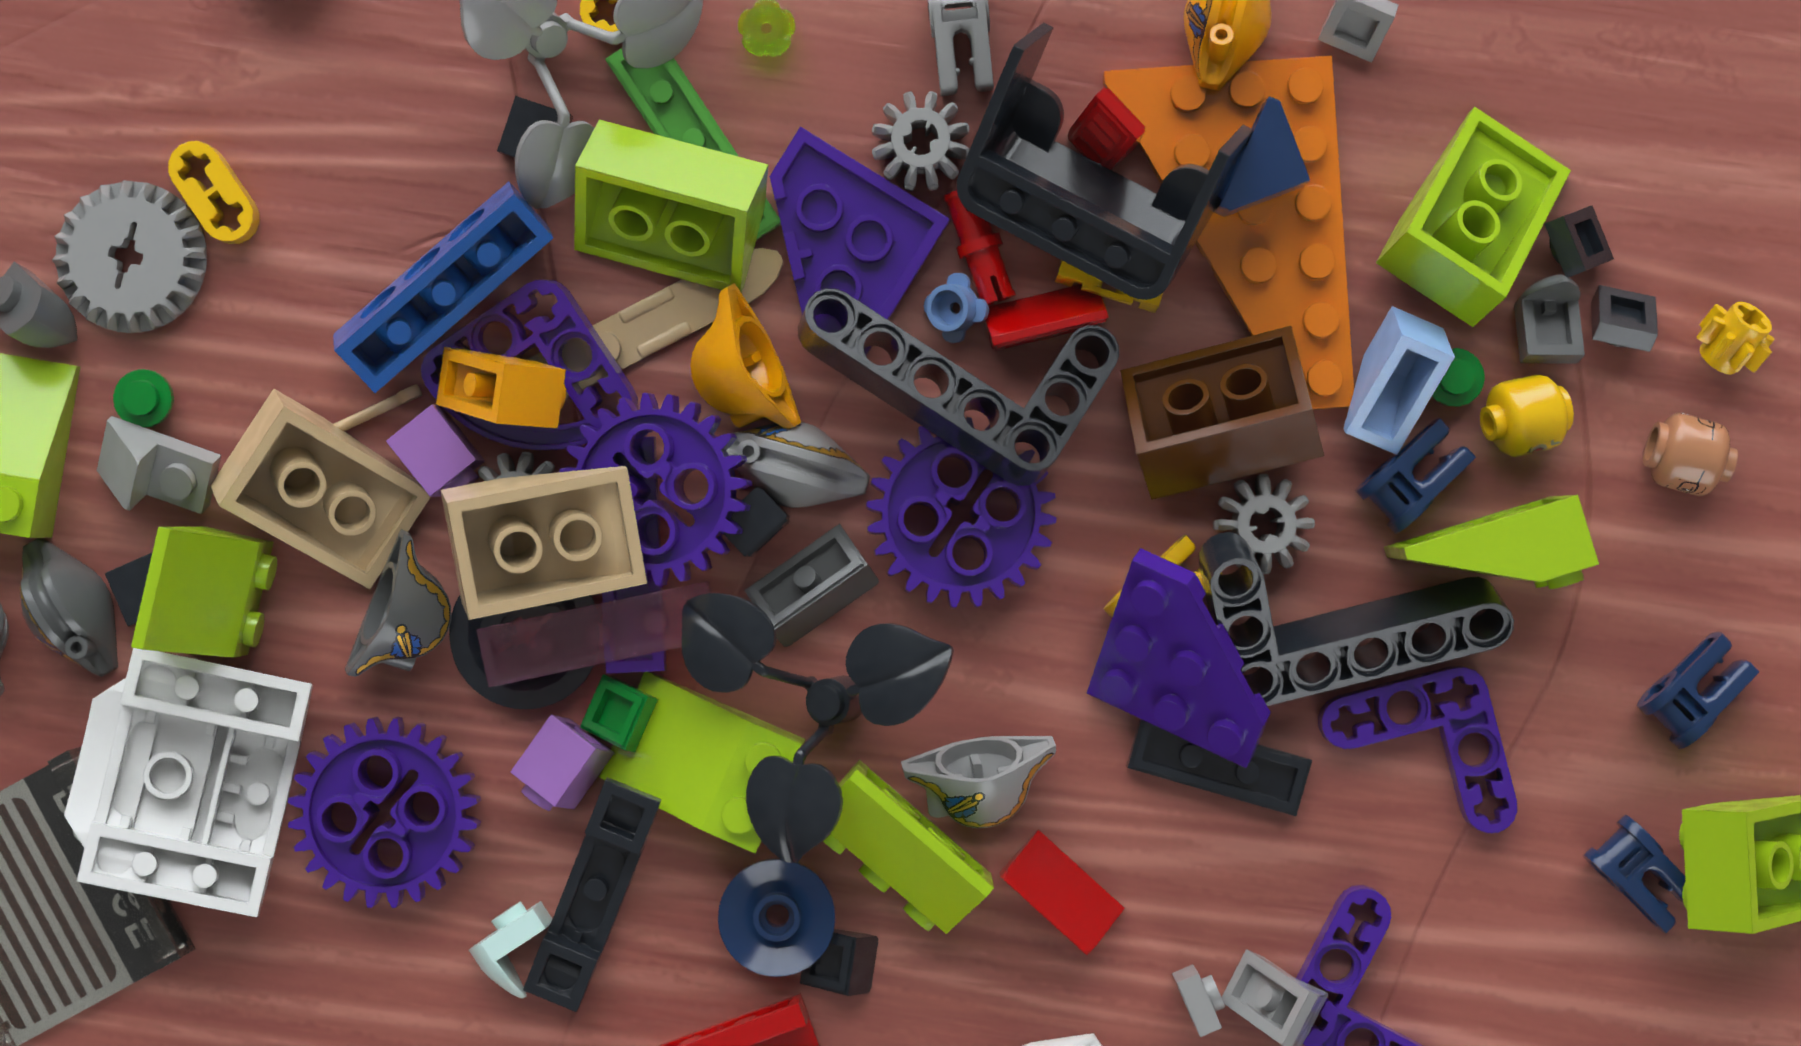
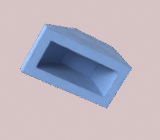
M1391 306L1363 355L1344 424V432L1393 454H1398L1455 358L1444 328Z

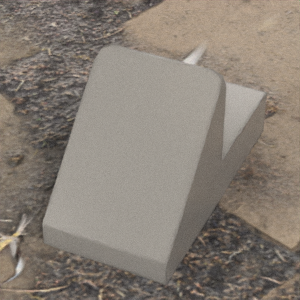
M111 416L106 423L97 472L126 510L130 511L142 498L149 495L202 514L211 503L213 491L210 485L217 476L221 455Z
M1246 949L1222 995V1000L1226 1006L1282 1046H1302L1327 999L1328 993L1294 978L1265 957Z

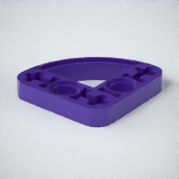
M534 280L527 283L432 348L425 355L421 365V376L424 384L437 400L440 379L438 374L441 372V358L443 357L444 347L471 349V351L493 354L484 345L483 333L490 323L499 321L504 323L512 334V344L506 353L501 356L519 358L537 346L549 365L566 369L564 381L566 391L585 418L578 422L559 424L558 428L496 424L443 407L455 419L474 432L493 441L517 448L558 450L565 449L568 445L580 446L588 443L579 428L582 424L590 425L597 429L602 428L596 407L603 400L594 385L588 386L583 391L579 386V382L596 376L603 367L607 371L608 377L597 380L607 394L618 392L622 398H630L638 410V397L633 386L571 292L562 283L555 280ZM538 291L543 296L554 294L558 301L551 308L555 317L551 320L548 316H539L526 323L524 326L533 332L527 338L522 322L510 313V309L515 306L517 315H524L537 306L538 301L535 294ZM573 338L585 340L592 350L591 363L581 372L569 369L562 358L564 345ZM468 339L470 349L463 345L464 340Z

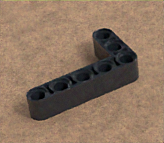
M823 289L816 292L808 300L798 325V338L802 346L810 354L1001 478L1017 486H1028L1037 482L1054 463L1116 366L1119 358V345L1115 337L1107 329L1098 325H1086L1077 329L1059 352L1023 408L849 294L838 289ZM819 314L834 316L839 321L842 330L835 333L825 332L816 325L813 317ZM869 346L883 348L889 354L891 363L887 365L872 363L867 359L864 348ZM1086 350L1091 352L1096 357L1099 368L1089 369L1084 367L1077 360L1075 351ZM927 378L934 381L940 389L941 396L928 398L921 395L914 385V380ZM1057 396L1062 398L1069 408V415L1059 416L1048 409L1045 397ZM977 410L983 413L988 418L990 429L979 431L972 428L967 423L964 412ZM1026 442L1031 444L1037 450L1040 462L1027 463L1023 461L1015 451V443Z
M1231 532L1219 533L1210 537L1203 544L1199 552V566L1206 592L1208 611L1216 625L1223 623L1244 662L1241 668L1242 674L1252 667H1260L1256 672L1243 676L1253 694L1260 693L1267 706L1492 650L1507 641L1514 628V619L1509 608L1495 587L1487 579L1480 577H1467L1273 626L1264 576L1247 541L1238 534ZM1233 564H1241L1235 572L1221 575V572L1226 567ZM1487 609L1482 615L1472 618L1478 611ZM1251 616L1245 623L1231 625L1240 617ZM1430 623L1424 630L1415 632L1420 626ZM1373 638L1368 644L1357 647L1361 641ZM1317 652L1312 658L1299 661L1304 655Z

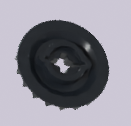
M459 595L452 611L449 626V640L453 659L465 681L484 698L501 706L514 709L542 708L571 695L588 678L598 660L602 639L600 612L591 595L471 620L468 619L461 602V596ZM551 613L553 614V618L541 626L542 629L535 635L539 643L535 648L532 649L530 645L523 643L518 646L516 644L512 645L507 650L499 652V649L510 642L512 636L517 633L518 629L514 622L521 617L523 621L530 623L541 621Z

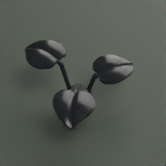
M707 593L692 597L687 600L682 610V654L690 675L697 683L713 692H734L747 685L754 671L762 677L803 687L808 691L806 695V708L811 718L819 723L818 729L796 751L793 762L777 755L762 759L753 769L746 789L747 811L761 841L783 861L788 863L798 862L807 852L823 842L835 829L843 805L842 790L835 776L830 770L820 764L810 763L804 765L806 757L826 736L833 733L834 725L855 720L861 714L871 723L882 726H894L914 718L928 705L941 687L950 667L954 649L947 643L929 638L903 625L894 623L877 624L860 632L850 645L845 663L849 676L842 675L817 680L813 676L797 675L768 667L760 662L774 649L777 635L772 621L767 614L751 601L724 593Z

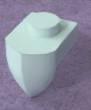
M520 901L491 920L497 930L471 947L469 952L481 970L491 980L510 994L522 999L527 994L523 991V984L507 954L546 929L551 923L552 917L541 901L528 910Z

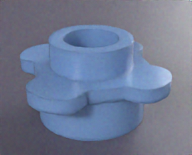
M964 273L951 274L947 279V284L935 288L924 301V310L929 321L934 327L942 331L943 338L950 343L963 341L966 331L975 322H984L989 314L988 303L984 299H978L970 288V278ZM956 302L960 305V311L957 314L952 309L953 304Z

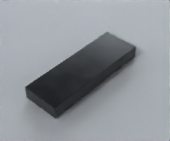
M1139 719L1126 767L1297 816L1312 760L1258 744L1247 768H1244Z

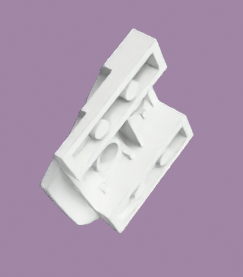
M133 648L126 678L92 699L83 744L64 814L74 833L84 846L77 882L258 917L285 814L313 684L170 653Z

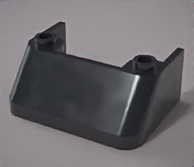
M1043 22L1012 47L958 176L957 193L964 207L974 215L1125 294L1142 300L1153 299L1161 295L1168 288L1217 208L1254 129L1243 124L1220 148L1210 170L1194 164H1185L1174 168L1164 178L1157 193L1103 167L1101 164L1056 142L1064 121L1063 105L1059 97L1051 89L1032 80L1053 31L1052 26Z

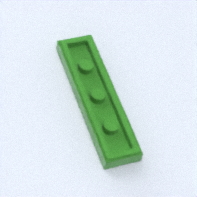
M621 48L605 59L654 134L738 156L674 58L656 67L635 68L626 62ZM767 198L765 199V208L756 241L781 225L780 218Z

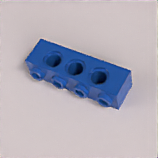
M508 181L333 334L334 351L376 393L554 238L548 224Z

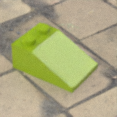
M1474 106L1399 219L1376 264L1474 327L1507 297L1571 170Z
M0 353V533L26 538H52L80 366Z
M1578 495L1549 496L1384 546L1387 558L1514 580L1534 581L1536 588L1548 586L1549 589H1556L1584 580L1583 569L1599 565Z
M158 527L131 647L150 651L232 658L248 655L250 646L256 647L263 632L264 614L258 612L263 589L269 590L276 575L277 557L271 555L274 542L210 527Z
M644 672L637 689L658 698L656 706L636 751H625L613 745L611 750L614 754L601 771L599 778L606 780L608 777L660 798L662 801L659 809L706 833L756 854L762 841L757 835L747 811L746 789L750 775L757 764L768 756L777 755L793 762L796 751L804 744L806 739L652 672Z
M1801 795L1718 802L1682 809L1679 840L1684 850L1686 881L1683 886L1682 898L1687 909L1688 929L1755 934L1801 921Z

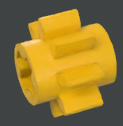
M1736 302L1728 311L1715 304L1699 324L1702 330L1696 337L1703 342L1699 348L1700 354L1711 367L1721 373L1732 375L1736 372L1738 373L1743 366L1755 373L1772 353L1769 348L1774 341V337L1769 335V332L1772 330L1771 322L1761 310L1749 303Z

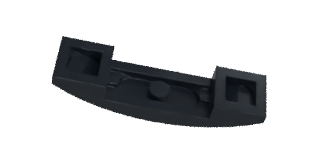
M606 778L585 830L586 835L549 929L543 937L523 991L574 1012L578 1011L631 884L662 799L611 778Z

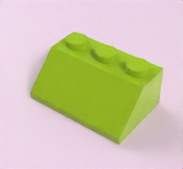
M599 119L575 165L574 250L723 290L735 283L742 293L765 208L768 164Z
M860 759L838 783L843 797L842 812L835 829L823 842L840 855L847 848L864 863L859 868V872L880 891L885 893L891 886L908 901L903 907L904 911L921 927L930 931L936 925L947 934L994 889L990 871Z

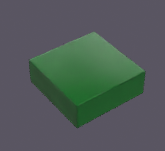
M603 674L580 728L625 751L635 752L658 698L613 676Z

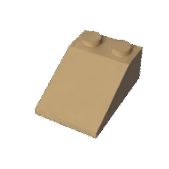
M276 389L272 390L210 485L220 507L368 589L372 587L384 569L400 530L409 531L431 497L420 483L406 472L334 426L333 423Z
M626 466L499 478L441 490L461 602L469 620L647 584Z

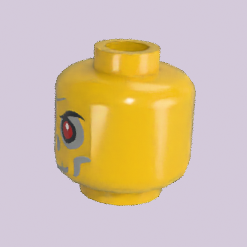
M1543 375L1527 376L1495 385L1488 394L1486 406L1480 411V426L1486 439L1494 441L1502 453L1512 457L1546 451L1560 445L1567 434V430L1573 425L1574 419L1573 405L1568 392L1562 386L1557 385L1552 379Z

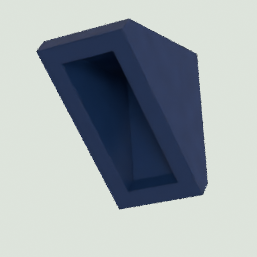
M1269 96L1261 105L1252 129H1254L1214 211L1216 214L1223 217L1229 216L1302 188L1310 181L1282 104L1273 97Z

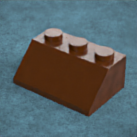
M1292 326L1120 370L1136 455L1151 500L1325 456Z

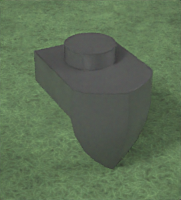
M14 261L4 276L0 277V328L7 335L34 347L53 348L77 341V326L74 315L68 305L32 271Z
M1564 275L1546 277L1528 287L1515 302L1514 311L1520 363L1577 364L1585 356L1578 301L1581 293L1579 286L1572 279Z

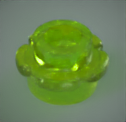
M775 0L756 1L752 9H745L738 20V31L743 35L742 44L749 53L755 56L770 55L774 57L784 53L791 45L790 36L794 34L796 29L795 20L791 12L787 9H781L779 3ZM764 23H769L772 26V31L768 34L761 31V26Z

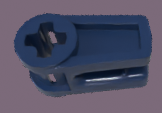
M1441 418L1430 422L1397 455L1383 462L1355 490L1363 500L1369 497L1390 519L1387 526L1395 534L1401 532L1415 521L1432 504L1434 498L1476 458L1467 447L1461 446L1452 450L1448 455L1439 457V463L1420 481L1414 478L1412 473L1414 467L1425 456L1434 454L1433 449L1450 431Z
M1721 632L1709 634L1673 670L1656 681L1641 696L1637 703V707L1646 716L1653 714L1671 732L1669 740L1678 749L1691 745L1706 733L1716 721L1717 716L1759 673V670L1747 660L1734 661L1720 675L1713 676V681L1698 694L1696 688L1699 681L1717 663H1723V657L1732 647L1731 641Z
M1625 814L1617 822L1620 828L1598 850L1591 847L1583 856L1611 886L1622 893L1656 928L1667 933L1675 926L1676 919L1667 910L1668 904L1656 898L1644 886L1642 877L1645 872L1650 870L1659 880V886L1670 891L1678 900L1683 902L1682 891L1686 881L1685 875L1664 854V850L1655 839L1636 821Z

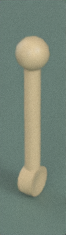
M418 384L413 385L333 425L342 431L349 430L395 407L421 397V390Z

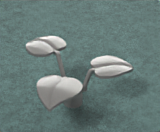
M459 0L461 27L468 45L478 55L491 60L507 59L526 49L529 52L528 61L536 68L556 109L557 123L548 120L533 123L525 131L517 146L515 155L516 180L522 197L529 205L535 209L548 208L575 194V165L594 130V127L585 121L569 123L570 113L545 64V58L555 57L564 50L568 41L567 32L573 30L609 44L622 43L623 57L629 65L635 68L656 67L673 59L688 44L698 26L703 0H618L613 15L618 31L614 32L575 20L568 13L558 16L554 12L557 0Z

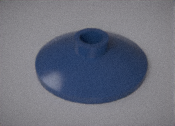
M767 859L744 868L728 884L719 905V931L725 947L731 956L743 967L764 976H789L813 965L826 951L835 928V906L827 886L811 869L798 862L788 863L782 859ZM775 904L783 905L789 912V919L781 925L773 924L767 917L769 907Z

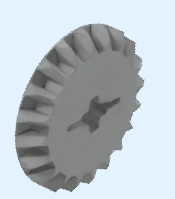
M126 180L110 185H100L98 190L80 197L79 203L74 209L64 214L65 222L61 231L54 236L57 247L56 255L52 261L57 268L59 278L57 284L65 292L69 299V304L77 309L86 320L117 332H146L175 320L191 305L202 286L207 266V247L204 234L199 222L188 206L169 191L150 183ZM130 240H135V251L143 254V260L140 265L131 264L128 272L124 273L122 272L123 262L115 259V251L117 248H127Z

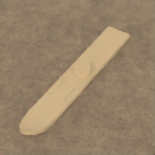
M765 248L753 250L745 285L742 290V295L748 304L763 295L777 280L783 266V259L778 251ZM682 279L596 323L593 327L621 370L712 324L716 317L721 290ZM573 338L564 345L562 358L569 369L581 372L590 365L592 350L585 340ZM541 352L527 359L548 364ZM603 367L596 376L580 381L579 386L584 390L588 386L598 383L597 380L608 377V373ZM566 391V399H567V398H569L570 396H569V394H568L567 391Z

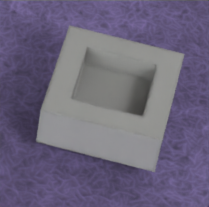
M1335 0L1322 26L1318 40L1372 63L1395 18L1398 4L1388 0Z
M1193 964L1173 972V978L1199 1036L1202 1037L1221 1029L1222 1026L1216 1011L1225 1008V1005L1212 975L1201 979Z

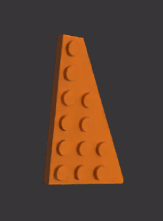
M1332 56L1246 61L1219 91L1199 86L1194 65L1104 71L1103 87L1109 88L1145 126V133L1139 145L1148 158V163L1160 184H1162L1164 178L1174 168L1181 165L1194 164L1210 170L1218 151L1243 124L1252 128L1261 105L1269 96L1281 102L1310 181L1302 188L1226 217L1213 213L1196 241V245L1201 254L1206 257L1214 271L1215 278L1237 315H1240L1251 336L1292 326L1313 410L1349 407L1354 391Z

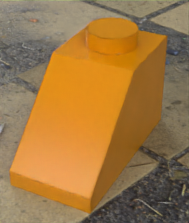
M444 347L436 405L496 424L558 428L560 410L563 408L566 399L564 384L566 369L532 360Z

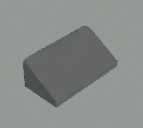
M838 524L744 591L752 603L761 608L772 621L779 642L784 647H788L879 583V579L845 530Z

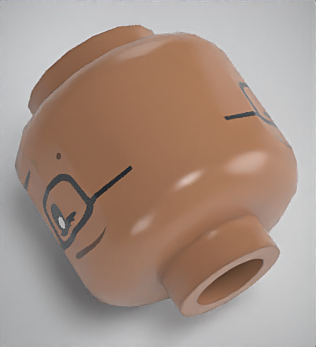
M1679 412L1672 414L1664 423L1658 421L1654 424L1649 433L1643 454V464L1651 469V476L1654 482L1663 487L1696 496L1709 494L1715 489L1719 481L1727 483L1735 471L1738 459V450L1730 447L1729 431L1725 426L1718 422Z

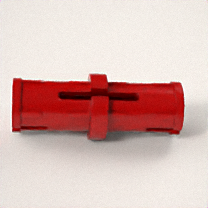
M957 190L944 195V201L947 203L961 243L956 248L959 258H966L979 299H984L989 306L997 300L1001 302L1016 296L998 248L1003 244L1000 233H993L990 222L967 211L959 199Z

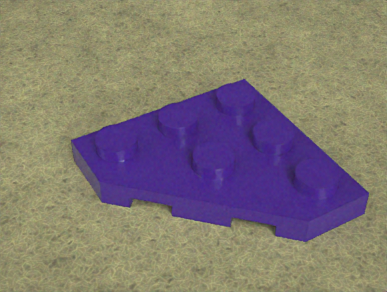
M800 126L769 177L802 315L808 300L816 292L823 289H838L889 320L949 224L950 219ZM819 314L813 317L816 325L825 332L835 333L842 330L839 321L834 316ZM872 346L864 348V353L866 356L868 355Z
M1140 548L1131 562L1086 693L1247 768L1254 756L1271 712L1260 693L1253 694L1243 676L1241 668L1244 662L1223 623L1216 625L1202 599L1206 592L1196 573Z

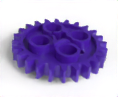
M643 393L640 410H637L630 398L623 397L619 399V417L610 410L601 408L597 412L602 428L597 429L590 425L582 424L579 429L588 441L585 447L568 445L566 449L573 457L579 460L577 467L561 468L559 472L618 467L620 465L616 462L615 458L618 453H622L643 477L664 480L660 484V492L694 517L695 522L692 526L685 524L680 515L667 502L663 500H647L651 489L642 480L628 471L645 574L647 577L649 570H651L655 585L662 586L668 583L670 568H672L680 582L691 580L690 562H693L702 571H708L712 568L711 560L707 553L709 550L721 555H726L730 552L727 543L721 536L724 532L742 534L743 528L732 520L731 517L733 511L743 512L750 510L751 505L736 499V491L752 486V480L735 477L734 470L748 460L746 456H729L726 451L737 439L735 434L727 433L718 437L714 434L721 421L719 416L711 415L702 422H699L701 404L691 401L679 413L680 403L678 396L667 394L661 409H659L655 395ZM655 431L663 439L664 452L657 462L649 464L642 457L640 446L644 436ZM695 470H699L705 475L709 485L705 498L699 503L690 501L684 492V481ZM655 515L663 517L670 528L669 538L666 544L660 548L653 546L646 535V526Z
M967 417V423L974 428L972 418ZM990 424L987 426V428H986L984 431L990 429ZM923 426L918 427L917 432L920 445L914 447L911 443L901 438L897 445L903 459L898 461L891 457H883L881 463L891 474L890 479L872 478L870 485L884 495L883 499L871 500L866 503L867 510L881 514V520L869 525L867 533L884 535L886 540L875 549L874 554L875 556L892 554L896 559L887 572L889 577L903 570L910 574L905 586L907 593L915 589L920 583L927 585V603L931 604L940 591H946L950 608H956L961 594L968 592L974 607H980L982 605L983 589L986 588L999 601L1005 598L1002 584L1004 579L1009 580L1020 588L1025 584V581L1018 568L1024 565L1037 570L1041 566L1037 557L1031 553L1033 547H1051L1052 541L1038 532L1040 527L1056 523V517L1041 512V505L1047 504L1056 497L1055 493L1038 492L1036 486L1048 475V472L1046 471L1037 482L1028 486H1017L992 472V479L970 509L969 514L975 519L974 525L965 521L960 524L937 557H932L929 554V548L952 516V512L946 507V504L948 502L955 505L961 503L984 470L989 469L940 437L933 438L931 433ZM1033 449L1025 451L1019 457L1029 463L1035 451ZM954 457L962 460L967 465L969 479L964 486L951 488L940 481L937 474V466L943 459ZM996 490L1006 491L1014 497L1017 504V512L1013 519L998 521L988 514L986 499L991 492ZM924 505L933 511L936 517V527L931 534L916 536L906 529L904 513L909 507ZM963 538H971L982 546L984 560L979 568L965 570L955 563L952 549L956 541Z
M372 717L367 721L366 735H363L360 728L354 722L345 725L344 735L346 743L333 734L323 738L329 755L326 756L317 751L308 753L306 758L315 769V772L295 774L294 779L307 790L305 794H298L288 798L289 804L303 809V816L288 822V828L305 830L306 838L298 842L294 846V850L307 851L312 849L315 857L305 868L306 871L309 873L324 867L328 871L322 886L325 890L339 881L345 883L343 900L346 902L353 899L360 890H364L368 908L378 904L382 893H386L391 907L396 908L402 904L405 889L415 902L421 901L425 898L424 880L436 890L441 889L446 885V881L440 868L453 873L459 872L463 865L454 852H470L475 847V844L470 839L462 835L464 830H472L481 826V820L466 815V808L479 803L481 796L464 794L463 786L471 782L475 778V774L463 773L457 775L454 767L463 758V753L458 752L445 757L441 753L447 739L445 735L435 738L430 743L425 742L426 724L424 723L417 724L409 735L405 734L403 717L393 718L387 732H384L380 719ZM373 755L381 756L391 764L393 774L387 786H379L373 783L368 776L367 764ZM416 770L418 772L417 780L390 811V815L395 820L391 819L377 827L366 842L363 850L359 854L353 853L352 845L379 815L380 809L375 804H380L391 798L399 789L409 771ZM419 791L428 792L437 799L439 814L435 821H424L415 814L413 799ZM344 802L355 811L357 820L352 832L342 831L333 823L331 816L335 803ZM382 838H390L401 846L403 861L400 867H389L379 859L377 849Z

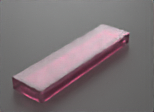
M710 582L695 583L477 629L488 687L682 647L683 607L687 600L692 597L712 593Z

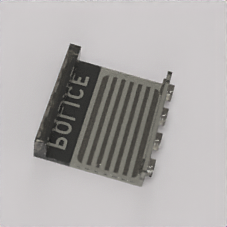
M82 747L67 750L47 761L49 765L0 791V1046H19L196 949L170 900L77 882L84 846L74 833L64 814Z

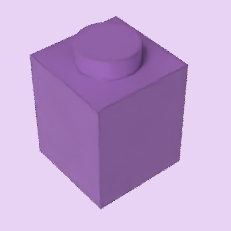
M431 404L386 440L388 445L431 497H441L442 489L473 484L479 478L474 470L485 462L444 408Z
M551 714L510 772L525 783L521 792L539 807L550 811L553 806L574 810L611 759L614 752L586 730L580 728L573 720Z

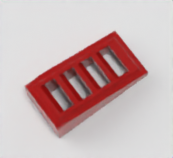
M1104 87L1094 96L1071 126L1068 132V140L1083 156L1109 170H1113L1137 147L1145 133V126L1109 88L1106 89Z

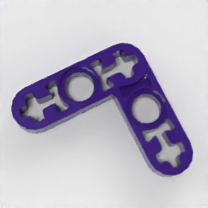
M1449 666L1337 695L1327 700L1321 707L1318 715V728L1322 736L1329 743L1343 749H1355L1438 727L1458 805L1464 820L1477 830L1486 833L1501 832L1507 829L1515 820L1518 811L1517 798L1492 702L1483 677L1475 670L1462 666ZM1457 676L1461 683L1473 686V693L1465 697V707L1460 709L1457 702L1450 700L1434 703L1439 715L1431 717V701L1422 687L1423 684L1431 682L1430 692L1434 694L1451 690L1453 688L1452 679ZM1407 690L1416 697L1418 711L1412 721L1405 724H1397L1389 718L1387 703L1394 693ZM1375 697L1374 712L1383 727L1382 730L1374 732V722L1370 720L1353 725V736L1346 738L1342 731L1332 730L1331 721L1339 718L1338 708L1346 706L1347 710L1352 714L1369 712L1371 710L1365 701L1368 698ZM1478 732L1486 737L1489 743V753L1482 763L1469 766L1461 760L1458 754V746L1465 735ZM1496 769L1497 778H1485L1489 794L1495 798H1502L1503 806L1494 809L1495 819L1489 821L1485 815L1474 812V805L1480 804L1483 801V796L1478 783L1473 781L1466 786L1465 776H1484Z
M1357 885L1342 892L1296 979L1307 984L1311 979H1314L1326 991L1338 993L1334 1002H1331L1328 998L1326 999L1319 1012L1323 1018L1322 1023L1319 1026L1313 1024L1303 1043L1305 1046H1345L1344 1043L1347 1035L1356 1028H1367L1374 1032L1376 1046H1389L1390 1041L1396 1042L1397 1045L1395 1046H1423L1348 1006L1389 928L1392 918L1391 908L1386 898L1372 887ZM1367 898L1373 899L1370 908L1377 914V917L1373 923L1363 921L1359 925L1354 936L1360 941H1365L1362 949L1359 951L1346 939L1333 935L1338 927L1349 934L1355 923V917L1349 912V907L1353 902L1363 905ZM1331 949L1345 950L1351 957L1352 966L1350 972L1340 980L1326 979L1320 972L1321 958Z

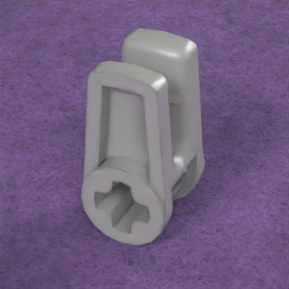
M927 0L931 37L935 40L940 95H954L958 90L957 76L960 73V69L956 68L953 38L954 35L960 32L967 34L970 40L972 58L969 60V65L973 66L976 90L980 92L993 91L994 84L988 32H990L988 0ZM968 6L971 7V8H964V9L945 10V9H949V8H959V7H968Z

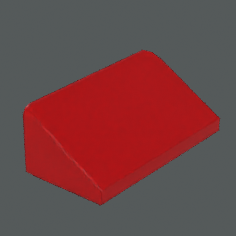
M1082 284L989 306V314L985 322L991 347L995 351L1074 333L1077 329L1086 325L1103 326L1109 318L1104 301L1099 295L1081 290Z
M1039 829L999 872L1000 877L1087 956L1125 909L1122 904Z

